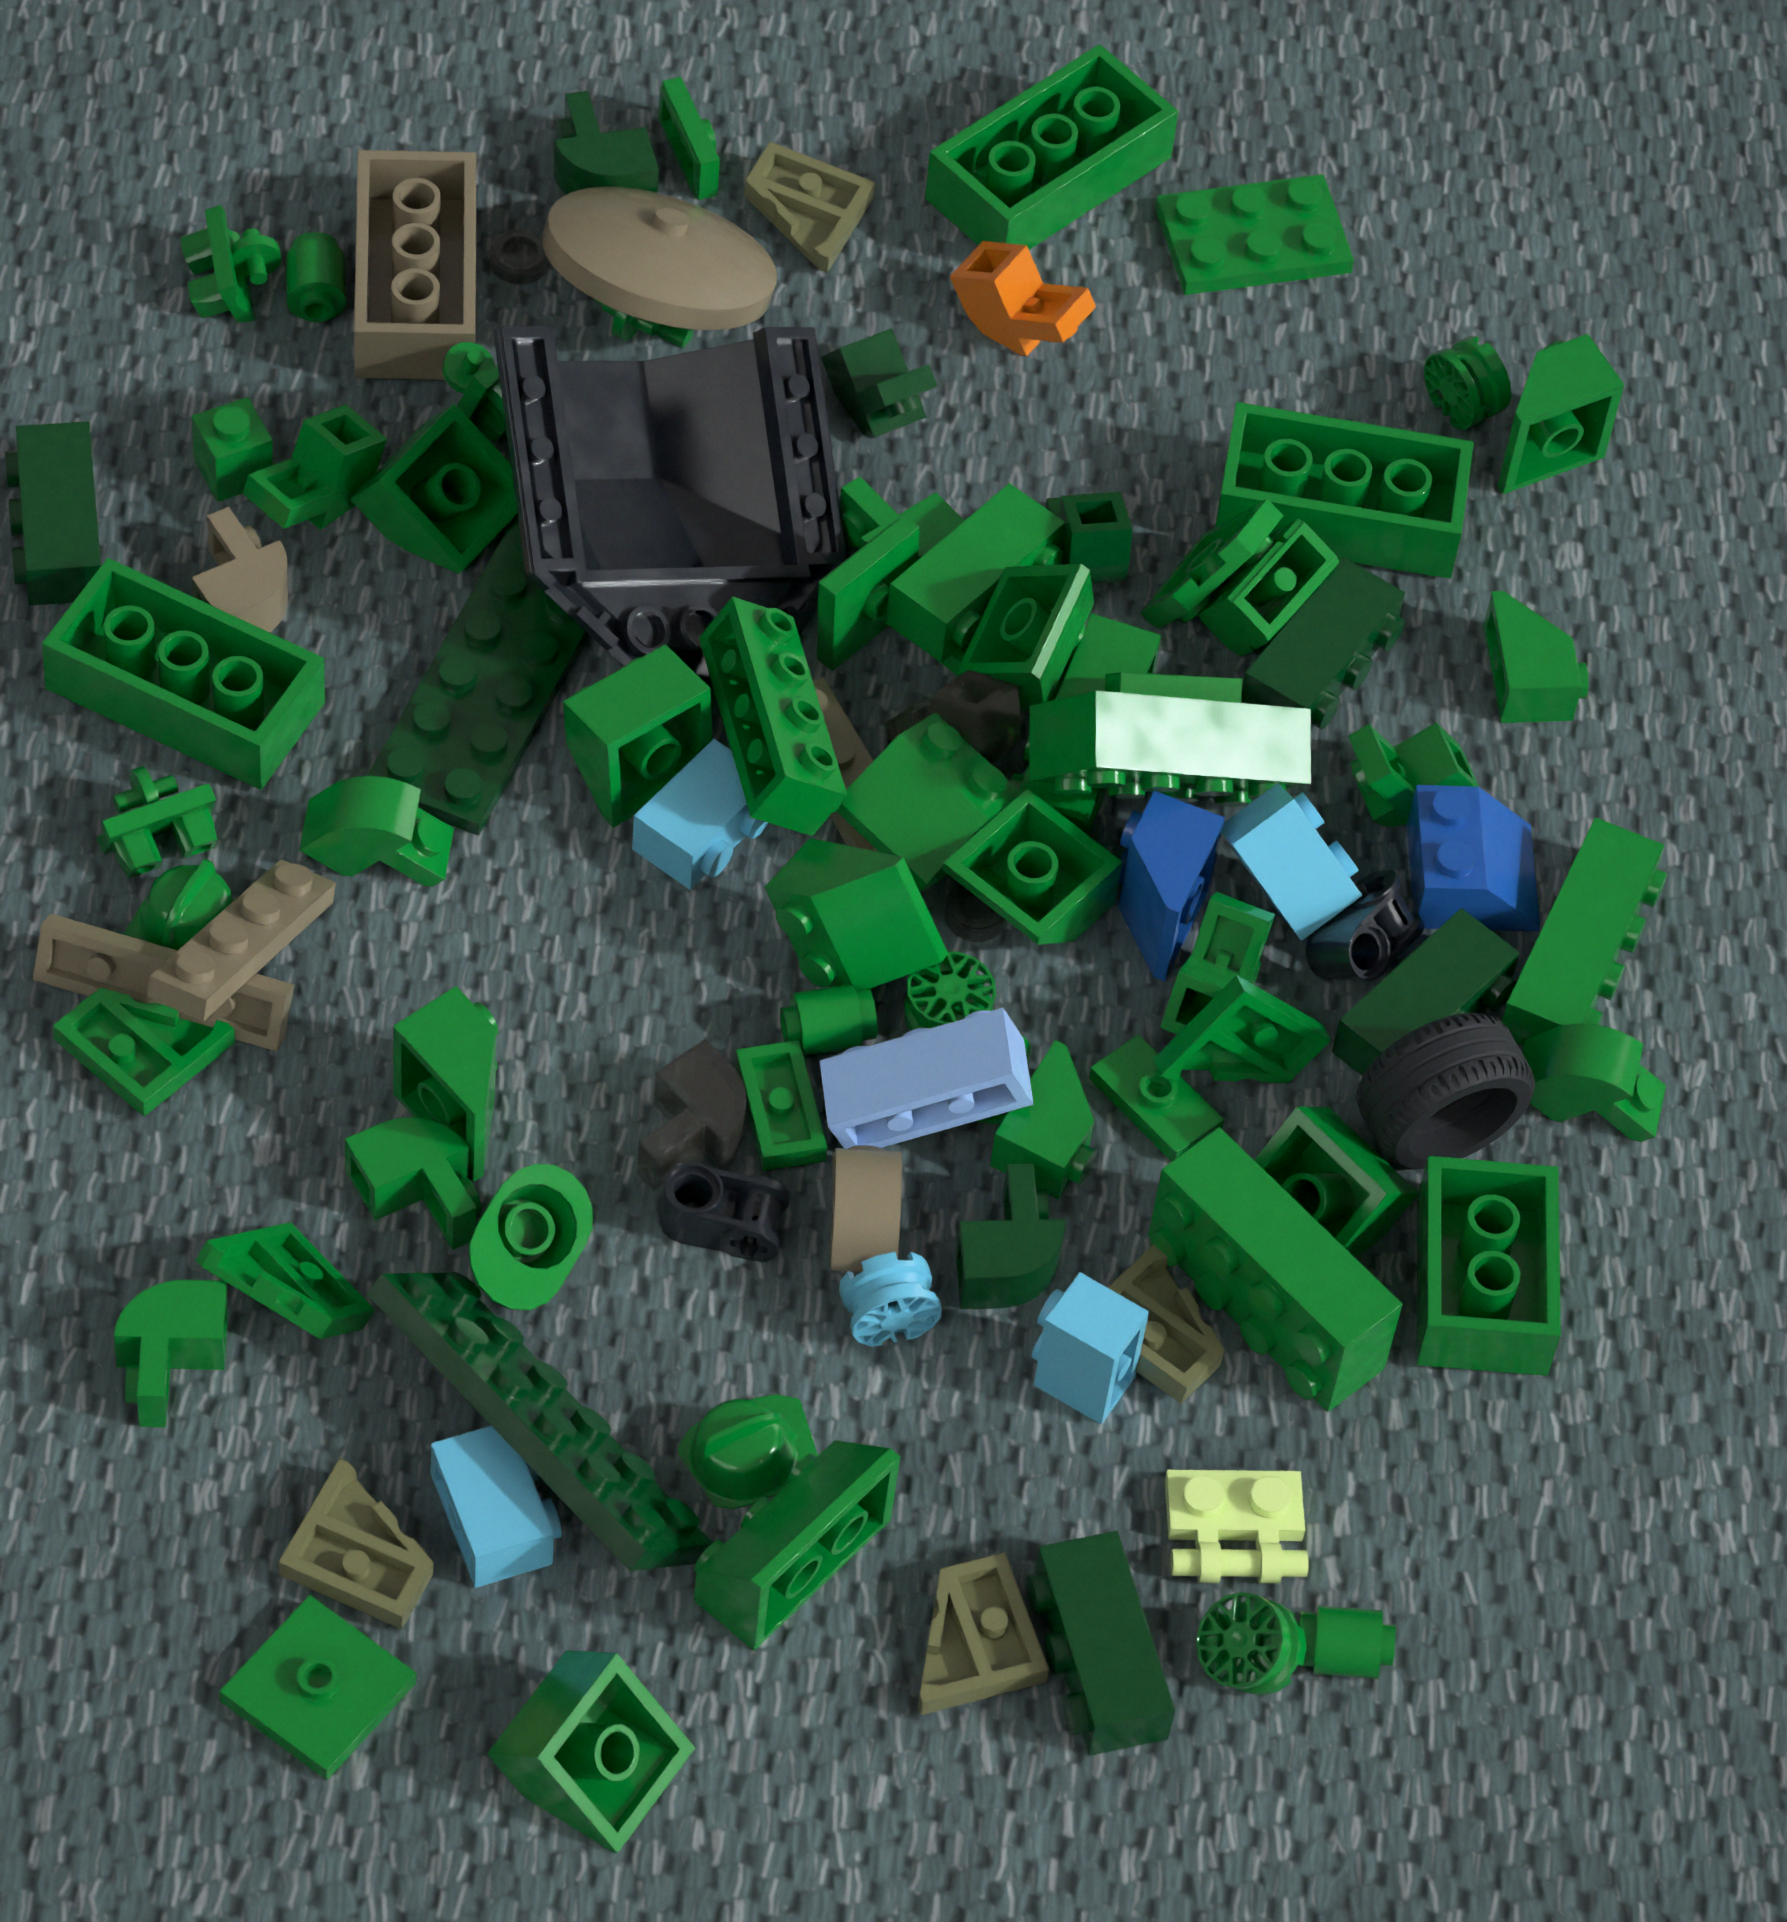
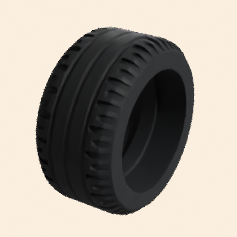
M1463 1013L1425 1024L1386 1048L1365 1071L1357 1090L1356 1100L1359 1112L1382 1154L1395 1165L1412 1169H1425L1428 1156L1464 1158L1486 1147L1502 1136L1521 1118L1529 1106L1535 1089L1533 1072L1511 1032L1500 1020L1489 1015Z

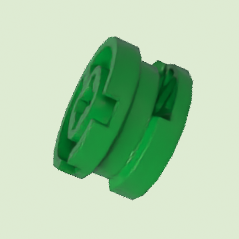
M1468 336L1455 343L1451 349L1443 348L1431 354L1425 360L1423 372L1429 398L1436 408L1442 406L1444 417L1451 414L1449 423L1457 430H1466L1478 424L1484 417H1493L1509 407L1512 397L1511 383L1505 365L1498 353L1488 342L1483 345L1477 344L1479 342L1478 336ZM1437 390L1441 392L1443 398L1439 397Z
M947 951L948 955L941 963L911 973L907 980V996L904 1002V1018L909 1030L919 1028L931 1029L962 1020L973 1012L993 1011L996 987L995 980L988 967L973 956L958 951ZM980 970L984 975H976V973ZM989 983L991 986L984 987L983 984Z
M1246 1592L1226 1595L1211 1605L1200 1621L1196 1638L1198 1659L1206 1674L1221 1685L1258 1696L1277 1693L1292 1682L1289 1678L1297 1665L1303 1666L1307 1649L1305 1631L1299 1627L1293 1617L1295 1613L1281 1603L1266 1600L1262 1596ZM1246 1597V1601L1241 1602V1599ZM1230 1600H1233L1230 1610L1224 1606Z

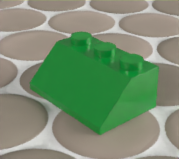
M834 1440L817 1457L812 1453L806 1455L793 1468L787 1478L786 1486L774 1498L769 1499L765 1496L759 1499L745 1514L740 1530L726 1543L722 1540H717L702 1553L694 1567V1572L696 1573L694 1601L755 1651L891 1521L900 1456L891 1448Z

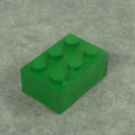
M1428 1156L1418 1191L1419 1194L1417 1195L1416 1365L1548 1376L1561 1337L1559 1167Z

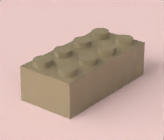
M358 150L354 315L355 378L445 380L441 368L443 359L450 348L460 342L475 343L476 152Z

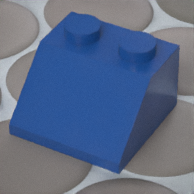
M1416 785L1406 827L1413 912L1418 913L1425 924L1424 929H1439L1462 908L1490 930L1539 932L1540 919L1531 825L1480 787Z
M1154 791L1143 813L1136 810L1132 811L1121 837L1120 846L1126 847L1120 858L1122 868L1119 884L1122 885L1118 908L1153 977L1166 981L1211 888L1225 817Z

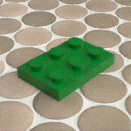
M1324 174L1157 196L1155 210L1184 295L1352 273L1354 258Z

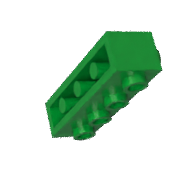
M732 596L701 634L699 641L750 817L813 836L828 817L838 810L842 801L846 798L847 792L794 618L780 609L766 608Z

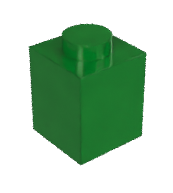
M249 397L192 415L193 458L217 502L241 495L248 474L273 465L272 439Z

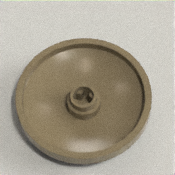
M595 187L571 192L553 204L542 235V245L548 260L572 285L609 307L662 325L695 330H723L750 324L767 311L777 283L776 267L771 257L752 236L718 214L693 203L647 190L622 187Z

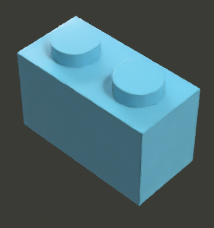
M713 739L634 815L632 850L689 890L705 875L710 878L719 875L730 861L733 848L745 836L750 839L756 838L768 825L767 822L750 817L732 751L728 747Z
M1277 783L1225 821L1222 836L1285 924L1302 941L1362 896L1350 879L1359 870L1337 841L1327 846L1316 831L1325 822L1305 794L1301 792L1293 798Z
M1079 1272L1065 1293L1056 1289L1049 1296L1039 1314L1037 1323L1044 1328L1031 1355L1033 1359L1038 1361L1033 1385L1102 1425L1136 1377V1368L1140 1358L1149 1311Z
M492 1426L431 1443V1476L474 1587L477 1588L552 1565L554 1539L561 1538L562 1536L557 1511L550 1498L540 1500L533 1483L539 1480V1475Z

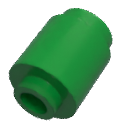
M308 232L299 235L293 240L291 248L287 251L285 257L287 307L292 314L306 321L324 322L339 315L346 306L345 256L341 248L338 247L337 241L326 233Z
M853 984L793 992L790 994V1006L780 1008V1025L784 1042L799 1040L803 1056L847 1050L852 1047L862 1046L863 1041L877 1038L876 1008L869 988L856 990Z
M1318 1605L1317 1612L1300 1611L1299 1627L1305 1631L1307 1646L1303 1666L1313 1667V1674L1379 1679L1380 1665L1393 1666L1396 1625L1383 1624V1610Z

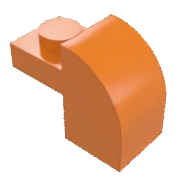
M982 241L949 276L959 300L973 324L984 335L1021 356L1027 357L1041 341L1064 343L1076 333L1078 326L1096 308L1089 288L1043 283L1027 245Z

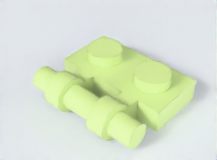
M1167 1470L1165 1493L1168 1540H1195L1196 1549H1171V1576H1197L1198 1583H1219L1221 1576L1258 1577L1259 1584H1280L1282 1577H1307V1550H1282L1279 1541H1302L1304 1537L1305 1522L1301 1471ZM1219 1540L1255 1541L1256 1550L1221 1549Z

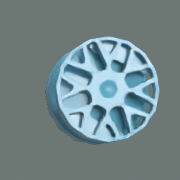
M896 1252L877 1255L861 1262L864 1271L855 1277L853 1272L848 1271L841 1279L839 1285L840 1296L846 1309L853 1313L850 1328L852 1335L859 1343L867 1346L883 1345L882 1342L889 1338L893 1342H898L895 1333L904 1332L906 1340L914 1339L933 1328L941 1318L942 1306L935 1293L929 1291L932 1275L928 1263L923 1256L911 1252L907 1255L908 1260H898Z

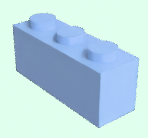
M1004 1008L993 1011L973 1012L962 1020L931 1029H914L904 1034L903 1037L872 1046L852 1047L841 1055L820 1060L827 1124L844 1149L857 1145L883 1148L1034 1105L1024 1038Z

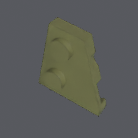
M769 142L745 180L744 196L820 271L828 273L872 202L875 182Z
M1153 1244L1108 1288L1149 1311L1136 1372L1182 1404L1220 1367L1225 1350L1212 1328L1201 1320L1199 1306L1189 1289H1178L1166 1268L1167 1256Z
M341 1458L337 1461L278 1562L280 1576L399 1629H403L433 1576V1561L414 1538L407 1537L400 1531L398 1519L382 1501L378 1503L374 1501L356 1479V1470L353 1466Z
M1005 1552L941 1568L918 1701L920 1714L925 1715L1046 1683L1049 1669Z

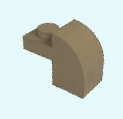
M229 506L207 515L208 551L218 566L192 577L193 597L265 631L271 632L282 620L288 604L287 556L283 544L278 540L262 547L254 529L250 525L243 527Z
M857 1145L848 1149L836 1148L835 1152H832L830 1269L862 1272L864 1271L862 1261L891 1252H896L898 1259L902 1193V1153L900 1151H885L882 1148L870 1145Z

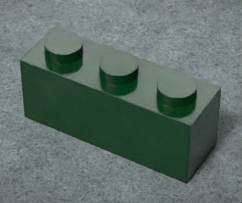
M90 421L16 426L17 451H5L8 488L20 487L21 498L9 499L11 536L23 535L24 547H12L15 585L27 584L29 606L73 603L101 567Z
M1343 557L1339 561L1340 563L1317 587L1245 672L1241 703L1311 709V729L1315 726L1323 730L1330 723L1339 707V696L1346 687L1353 691L1357 690L1371 669L1373 663L1371 657L1379 648L1388 652L1400 637L1405 625V620L1399 617L1405 592Z
M1460 908L1339 1019L1332 1053L1363 1076L1370 1064L1386 1048L1425 1024L1456 1014H1480L1487 1007L1493 1012L1497 1011L1508 1001L1517 983L1513 979L1520 952L1464 909Z
M1118 1530L1039 1546L1034 1573L1028 1574L1026 1577L1027 1594L1033 1613L1035 1615L1045 1613L1051 1633L1045 1635V1651L1053 1675L1064 1674L1070 1693L1065 1694L1063 1697L1064 1714L1070 1733L1073 1736L1083 1735L1089 1756L1168 1740L1175 1708Z

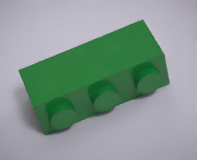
M1008 483L890 583L885 623L942 663L959 647L963 649L968 648L1005 567L1061 564L1064 557V551L1061 547L1065 521Z

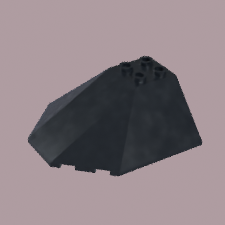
M501 326L493 329L525 571L530 579L623 667L633 659L643 657L666 644L710 687V691H714L699 637L732 596L766 608H777L793 616L798 634H801L818 610L819 581L848 559L814 327H764L754 332L753 339L645 361H558L553 326Z

